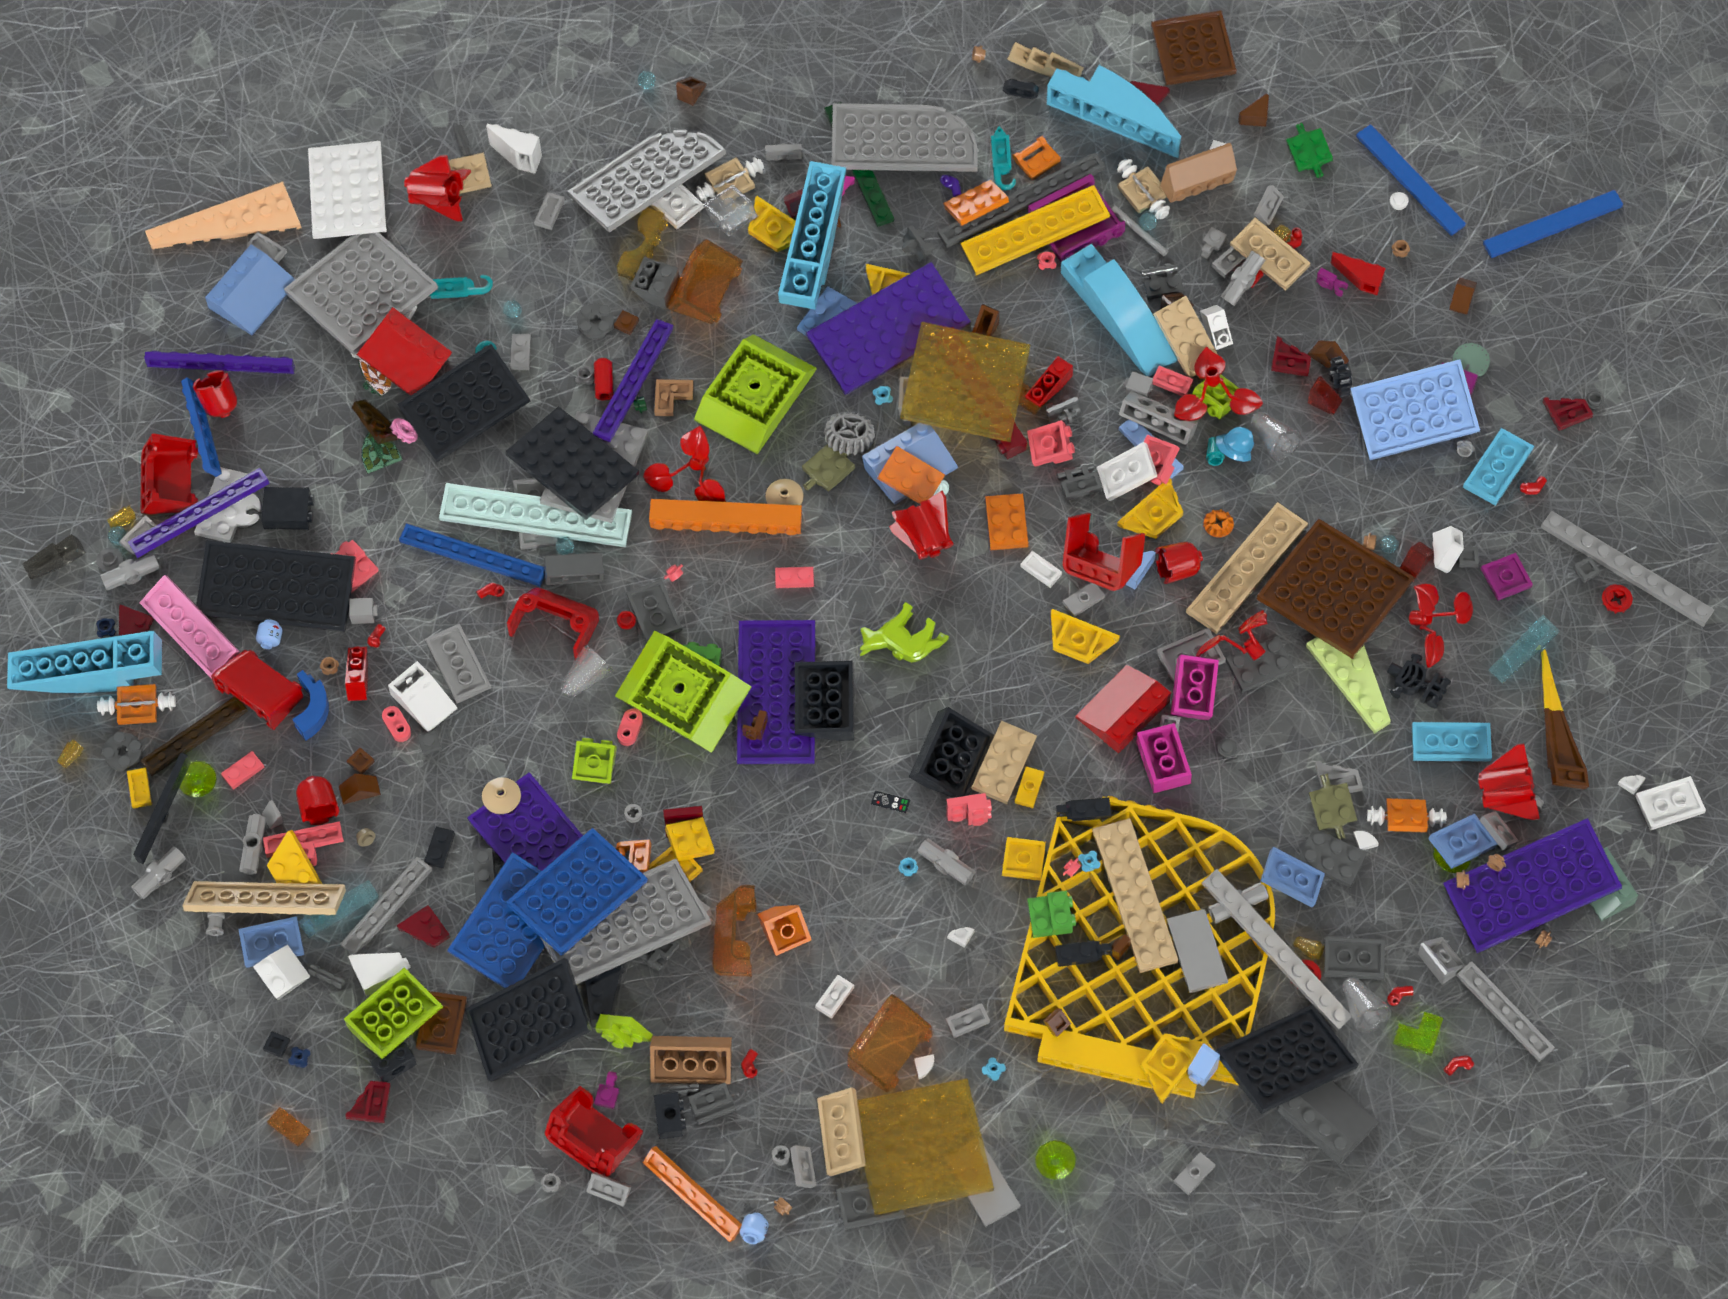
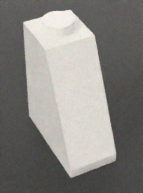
M400 953L354 954L348 956L366 996L376 992L404 967L407 970L411 968L407 958L402 959Z

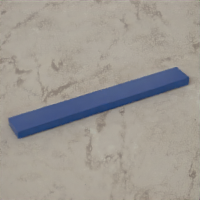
M1371 124L1357 133L1356 137L1451 236L1465 227L1466 223Z
M1613 190L1484 240L1483 245L1489 256L1494 258L1623 207V203L1617 192Z
M407 523L399 538L401 543L541 587L545 577L543 566Z

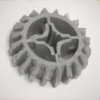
M852 411L850 414L843 412L842 415L837 413L835 417L831 416L824 429L825 442L828 443V447H833V451H839L840 455L846 453L848 456L853 453L856 456L857 452L863 454L864 450L868 451L869 447L872 446L875 438L874 425L871 424V420H866V416H860L859 413L852 414Z

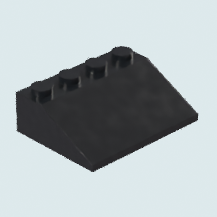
M853 661L795 662V735L832 741H854Z
M949 707L939 710L909 778L924 787L952 798L969 796L972 785L995 735Z

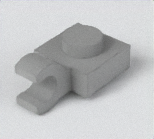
M1211 227L1202 241L1204 246L1201 256L1208 259L1213 250L1219 252L1227 239V234Z

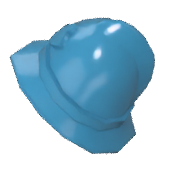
M1236 427L1227 434L1215 437L1216 446L1224 455L1236 461H1251V450L1253 449L1254 442L1253 434L1249 429Z

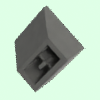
M644 257L630 288L649 304L666 309L680 279L679 269Z

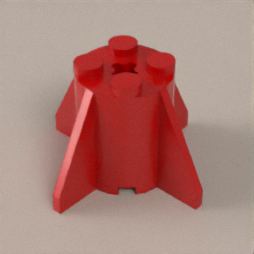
M440 155L413 169L409 177H406L404 180L409 203L425 205L450 219L462 221L463 218L459 205L462 196L459 195L460 190H463L464 187L463 181L469 176L471 169L451 170L447 155Z
M943 491L938 492L928 500L920 502L921 505L915 507L913 505L905 510L892 512L896 520L895 523L889 526L892 533L917 554L919 560H923L928 556L931 558L937 557L941 554L940 551L942 549H948L954 545L948 533L947 503Z
M1524 743L1517 744L1479 773V787L1484 789L1482 791L1484 808L1488 807L1489 809L1530 820L1540 819L1536 795L1533 793V771L1529 767Z

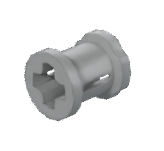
M208 912L209 924L206 934L211 936L223 935L222 920L225 918V914L222 912Z

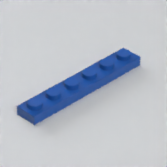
M186 377L181 381L183 386L182 392L187 401L186 407L190 413V422L194 428V437L197 440L198 452L203 462L202 467L206 473L218 477L222 474L207 415L193 389L194 381Z

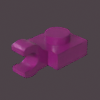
M1322 267L1318 271L1316 282L1323 288L1334 289L1335 294L1342 297L1343 291L1339 288L1347 290L1348 284L1345 281L1338 280L1335 274Z
M608 1071L606 1085L599 1084L594 1102L595 1105L610 1109L615 1108L620 1091L619 1088H615L616 1072Z

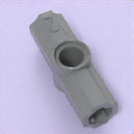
M1251 251L1242 266H1239L1232 274L1231 282L1221 297L1235 306L1244 291L1253 285L1256 278L1255 275L1266 260L1254 251Z
M151 553L135 561L132 559L125 560L119 564L118 568L101 574L100 577L108 591L125 583L128 585L134 584L141 579V576L160 568L154 554Z
M260 814L249 815L246 835L243 838L244 847L239 870L249 875L257 874L260 853L263 850L262 842L267 819ZM257 842L255 846H249L250 843Z
M929 838L924 840L918 850V853L932 862L939 872L944 875L949 874L963 885L968 884L975 874V870L960 861L953 851L949 849L944 850Z
M173 846L159 861L155 860L149 864L145 874L131 886L132 890L144 900L158 885H164L171 878L172 872L186 860L185 856L179 849Z
M1261 882L1243 891L1237 890L1251 906L1269 897L1265 886ZM1219 902L1208 907L1210 917L1215 923L1231 917Z

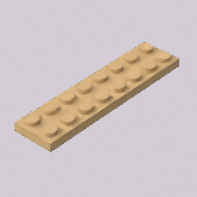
M1277 502L1186 609V613L1217 634L1307 528L1308 523Z
M1131 819L1093 828L1092 832L1127 936L1131 938L1130 945L1139 972L1142 973L1178 963V957Z
M194 881L183 903L184 911L213 913L336 915L346 889L343 884Z

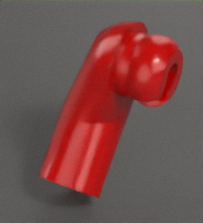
M1300 228L1292 229L1290 241L1287 242L1293 249L1301 246L1303 234Z
M1539 476L1535 483H1522L1520 491L1527 495H1537L1546 484L1547 479Z
M1413 986L1394 987L1388 995V1003L1396 1006L1403 996H1412Z
M749 1049L741 1062V1068L747 1078H754L757 1075V1069H755L753 1062L758 1053L752 1049Z
M1468 1055L1457 1056L1443 1070L1451 1076L1458 1067L1464 1066L1465 1069H1471L1474 1066V1062Z

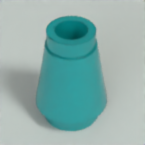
M1211 437L1208 439L1206 460L1212 466L1220 465L1223 463L1225 456L1216 446V438Z

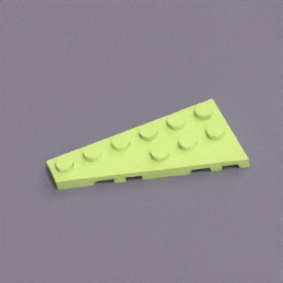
M1318 637L1306 643L1307 649L1374 734L1390 724L1391 720L1364 646L1352 659Z

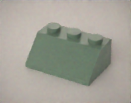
M1607 847L1603 849L1622 885V889L1590 903L1600 921L1634 905L1638 894Z

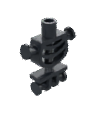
M1411 654L1412 660H1407L1403 667L1392 662L1387 673L1397 678L1394 683L1396 688L1391 689L1390 694L1394 698L1399 699L1402 692L1406 695H1414L1423 688L1426 691L1422 696L1421 702L1425 703L1428 696L1432 698L1427 701V704L1432 708H1437L1438 701H1441L1443 698L1441 693L1445 694L1447 692L1446 687L1451 684V681L1446 677H1441L1440 684L1436 683L1440 675L1436 672L1431 683L1425 682L1426 669L1423 665L1418 664L1422 660V656L1419 654ZM1418 672L1422 675V679L1417 677Z

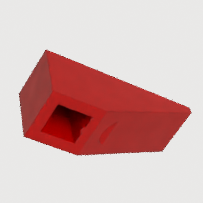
M1332 253L1331 264L1361 291L1378 295L1386 268L1378 264L1364 262L1362 259L1348 257L1343 253Z
M1057 356L1025 395V398L1041 407L1073 376V365Z
M356 646L348 648L345 677L348 701L367 700V647Z

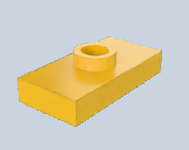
M146 767L127 771L132 808L152 805Z
M1030 767L1025 768L1015 798V804L1034 808L1044 777V771Z

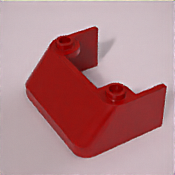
M1091 513L1068 517L1063 555V568L1065 572L1112 591L1122 589L1142 563L1145 533L1123 537L1121 555L1118 558L1098 550V537L1094 533L1089 532Z
M539 587L533 588L521 595L507 621L509 636H514L525 612H531L535 608L569 620L571 628L580 633L573 647L575 661L579 662L599 622L598 611L593 607Z

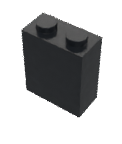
M264 487L261 518L263 528L309 530V524L313 522L311 506H314V495H311L310 488Z

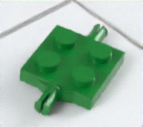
M1298 123L1296 128L1299 134L1286 139L1298 172L1313 169L1316 178H1319V175L1322 177L1324 174L1320 167L1325 163L1333 161L1321 128L1305 131L1303 123H1300V126Z

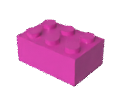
M1180 655L1177 658L1170 715L1202 720L1212 718L1219 660Z
M1175 723L1137 733L1136 743L1153 793L1191 784L1192 774Z

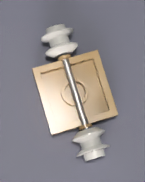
M736 157L705 173V178L709 184L705 182L703 188L697 186L696 195L700 201L703 200L706 203L707 197L714 199L715 192L722 203L725 204L754 189L755 184L749 175L756 177V172L762 174L764 165L760 159L753 157V162L746 161L745 168H743Z
M1131 159L1122 160L1118 164L1117 171L1119 173L1123 172L1122 178L1126 180L1118 184V189L1138 214L1151 207L1150 213H1156L1155 219H1164L1169 214L1170 207L1164 206L1165 201L1163 199L1167 196L1160 187L1161 182L1149 167L1136 173L1137 166L1132 165L1133 161Z

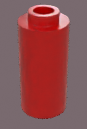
M599 358L594 362L595 398L601 401L610 400L614 395L612 362L607 358Z

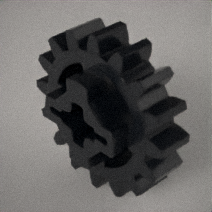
M1341 356L1331 358V366L1328 368L1330 384H1332L1334 390H1337L1339 397L1349 396L1352 385L1351 370H1349L1347 364H1344V359Z

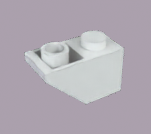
M1214 305L1201 310L1200 314L1204 328L1215 350L1233 344L1224 309Z
M1449 526L1433 533L1432 545L1434 548L1435 568L1445 573L1451 571L1464 549L1462 531Z

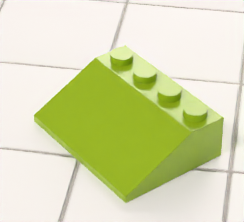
M404 967L347 1015L344 1021L348 1029L364 1045L383 1059L443 1006Z

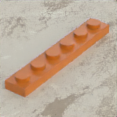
M657 1146L651 1148L643 1164L729 1242L733 1241L738 1235L742 1224Z

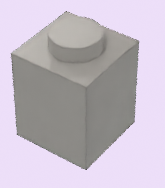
M1132 372L1130 378L1126 377L1123 388H1126L1125 396L1132 390L1148 398L1153 386V378Z
M373 598L350 599L349 616L351 623H375V616H378V605H374Z

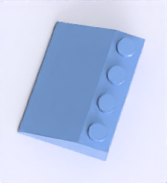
M250 245L205 298L209 309L250 335H253L287 295L284 288L296 279L266 253Z
M926 420L862 456L865 471L894 505L907 498V496L877 478L896 446L945 475L958 468L941 439Z

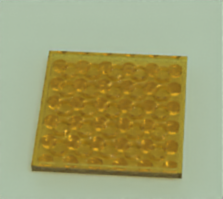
M921 322L900 419L1010 442L1031 345Z
M968 1078L857 1100L866 1163L864 1170L875 1215L994 1191Z

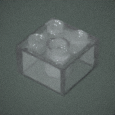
M733 184L703 204L709 219L728 237L758 217L752 202Z

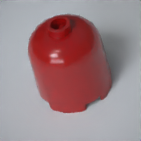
M223 370L207 373L208 377L202 381L198 378L193 383V389L207 415L225 418L236 407L237 396L228 373L225 374Z
M1180 542L1155 549V554H1158L1159 559L1155 561L1160 578H1165V584L1192 577L1200 570L1201 561H1203L1202 553L1190 542Z
M309 776L299 783L296 789V796L302 822L308 821L310 825H321L328 823L330 817L338 816L339 807L330 781L320 776Z

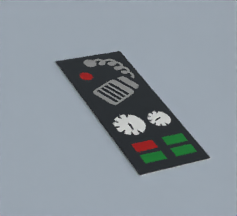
M875 791L871 805L907 813L910 799Z

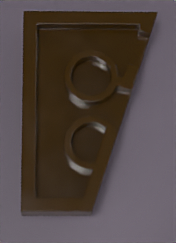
M364 399L354 402L352 409L378 444L400 440V438H397L392 433L393 430L390 427L392 422L369 401Z

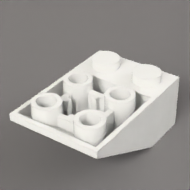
M496 124L486 125L491 147L518 170L536 173L542 157L538 136L532 133L519 132L516 129L503 128Z
M418 661L388 685L391 696L427 732L434 729L457 709V706Z

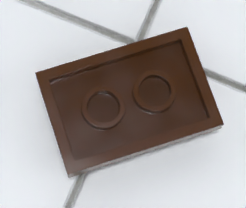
M429 991L443 1007L420 1026L416 1049L456 1055L467 997Z

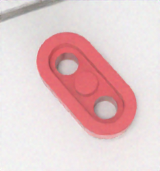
M395 706L385 708L382 718L392 737L398 742L408 740L411 736V729L399 708ZM390 713L395 714L393 717L388 716ZM399 728L404 729L402 732H398Z
M635 708L628 709L623 715L617 732V738L619 743L624 746L634 744L643 723V716L639 710ZM635 715L636 718L630 719V716ZM625 732H629V733H630V735H628V736H624L623 734H624Z

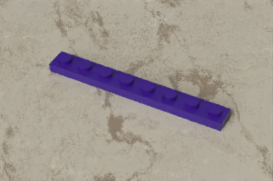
M658 319L655 320L593 431V434L599 439L611 442L672 333V324Z
M151 351L145 352L144 356L147 367L294 374L295 372L293 359L288 357L271 358L270 356L253 357L251 355L234 356L232 354L216 355L213 353L197 354L194 352L186 354L175 351L170 353Z
M258 468L128 541V544L136 557L139 558L270 483L261 468Z

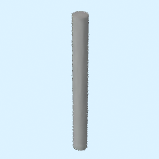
M1116 205L1112 207V211L1117 217L1125 221L1132 230L1162 256L1168 253L1166 248Z

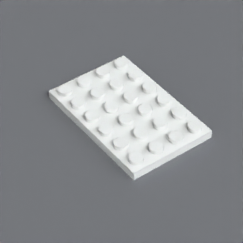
M381 141L308 148L313 239L387 232Z

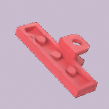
M340 821L294 831L307 857L311 859L310 862L313 867L317 865L316 847L344 842ZM286 833L263 837L267 858L273 856Z

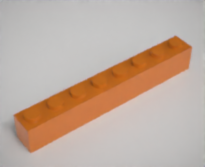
M651 499L649 522L650 528L657 530L672 528L678 531L691 529L693 531L749 532L751 534L763 532L771 535L777 533L796 535L801 534L802 505Z

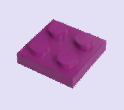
M1516 553L1481 566V571L1497 601L1533 586Z

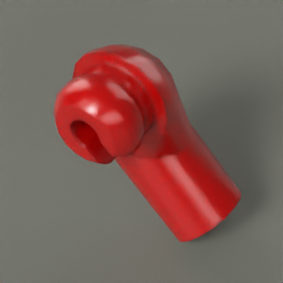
M489 583L477 590L476 593L480 599L487 595L501 597L504 595L505 589L502 585Z
M378 624L368 637L367 644L370 647H379L381 644L380 637L386 628Z

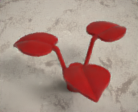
M1206 347L1198 356L1194 366L1195 374L1199 378H1205L1201 398L1199 399L1194 394L1182 396L1176 403L1174 416L1184 421H1194L1203 417L1207 411V405L1202 402L1205 398L1207 386L1216 387L1219 383L1228 397L1232 399L1230 401V408L1236 414H1249L1260 408L1263 401L1258 394L1247 388L1237 389L1233 396L1223 382V378H1220L1226 367L1224 359Z
M701 426L685 433L680 440L683 452L686 455L692 456L688 463L673 473H670L669 467L666 464L654 463L644 472V480L654 490L667 492L673 486L672 476L688 466L693 470H701L699 477L700 486L695 489L698 501L726 502L724 489L718 481L706 479L703 482V475L706 470L705 465L709 461L710 448L706 434Z
M1419 584L1414 586L1419 610H1412L1410 612L1409 622L1411 625L1420 626V629L1430 632L1425 639V656L1427 668H1431L1443 657L1444 641L1440 635L1436 636V631L1426 626L1432 623L1433 617L1456 615L1457 623L1466 624L1472 617L1473 604L1467 592H1459L1454 599L1455 611L1433 613L1435 610L1434 606L1438 603L1439 599L1438 591L1432 584Z
M1261 610L1240 625L1238 628L1239 633L1242 634L1247 631L1250 636L1243 643L1244 648L1224 635H1217L1200 647L1196 657H1200L1220 641L1225 640L1241 650L1243 654L1248 653L1253 661L1258 659L1266 651L1258 640L1255 639L1251 629L1267 624V614L1264 613V610Z

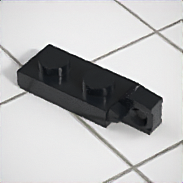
M1106 797L1070 800L1064 805H1056L1057 817L1067 816V819L1072 821L1111 818L1110 799Z
M1100 941L1055 946L1058 967L1097 962V960L1102 959L1103 955H1111L1112 952L1110 943L1100 944Z

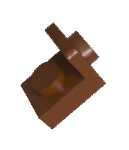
M759 710L758 716H754L752 726L743 725L742 731L746 738L762 740L768 722L767 711Z

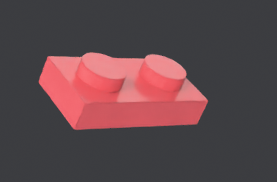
M1160 365L1153 377V385L1180 396L1188 394L1193 384V379Z
M813 567L775 568L776 588L814 587Z
M251 751L223 771L221 776L234 790L265 767L254 752Z

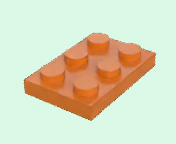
M989 180L957 197L951 198L944 203V207L962 226L1008 203L1009 199L992 180Z
M896 446L877 479L920 504V502L928 500L934 495L945 474Z
M1023 493L985 496L990 550L1027 548L1028 537Z

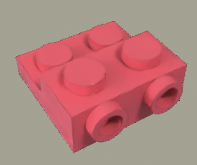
M1062 420L1027 431L1032 463L1035 467L1049 462L1058 464L1073 459L1072 453H1075V448L1069 440V437L1072 436L1070 426H1067Z
M1147 435L1144 442L1148 444L1157 477L1150 481L1158 486L1161 483L1167 484L1175 469L1172 463L1180 448L1177 445Z
M353 540L343 542L339 547L340 550L335 553L356 557L351 593L379 571L378 567Z
M985 793L947 799L948 821L960 822L967 818L968 825L981 826L987 823L988 819L992 818L991 801L986 799Z

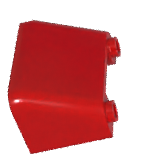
M151 434L141 453L140 509L142 514L180 513L198 502L195 494L191 493V463L198 456L196 440Z
M243 650L211 675L215 689L222 694L224 692L228 695L232 694L253 709L258 717L268 720L266 725L272 730L276 729L304 697L301 691L302 687L297 682L289 681L261 661L252 650Z
M579 1086L551 1111L545 1129V1136L549 1142L592 1173L596 1172L609 1177L639 1141L643 1130L632 1123H627L623 1129L592 1107L594 1102L592 1094Z

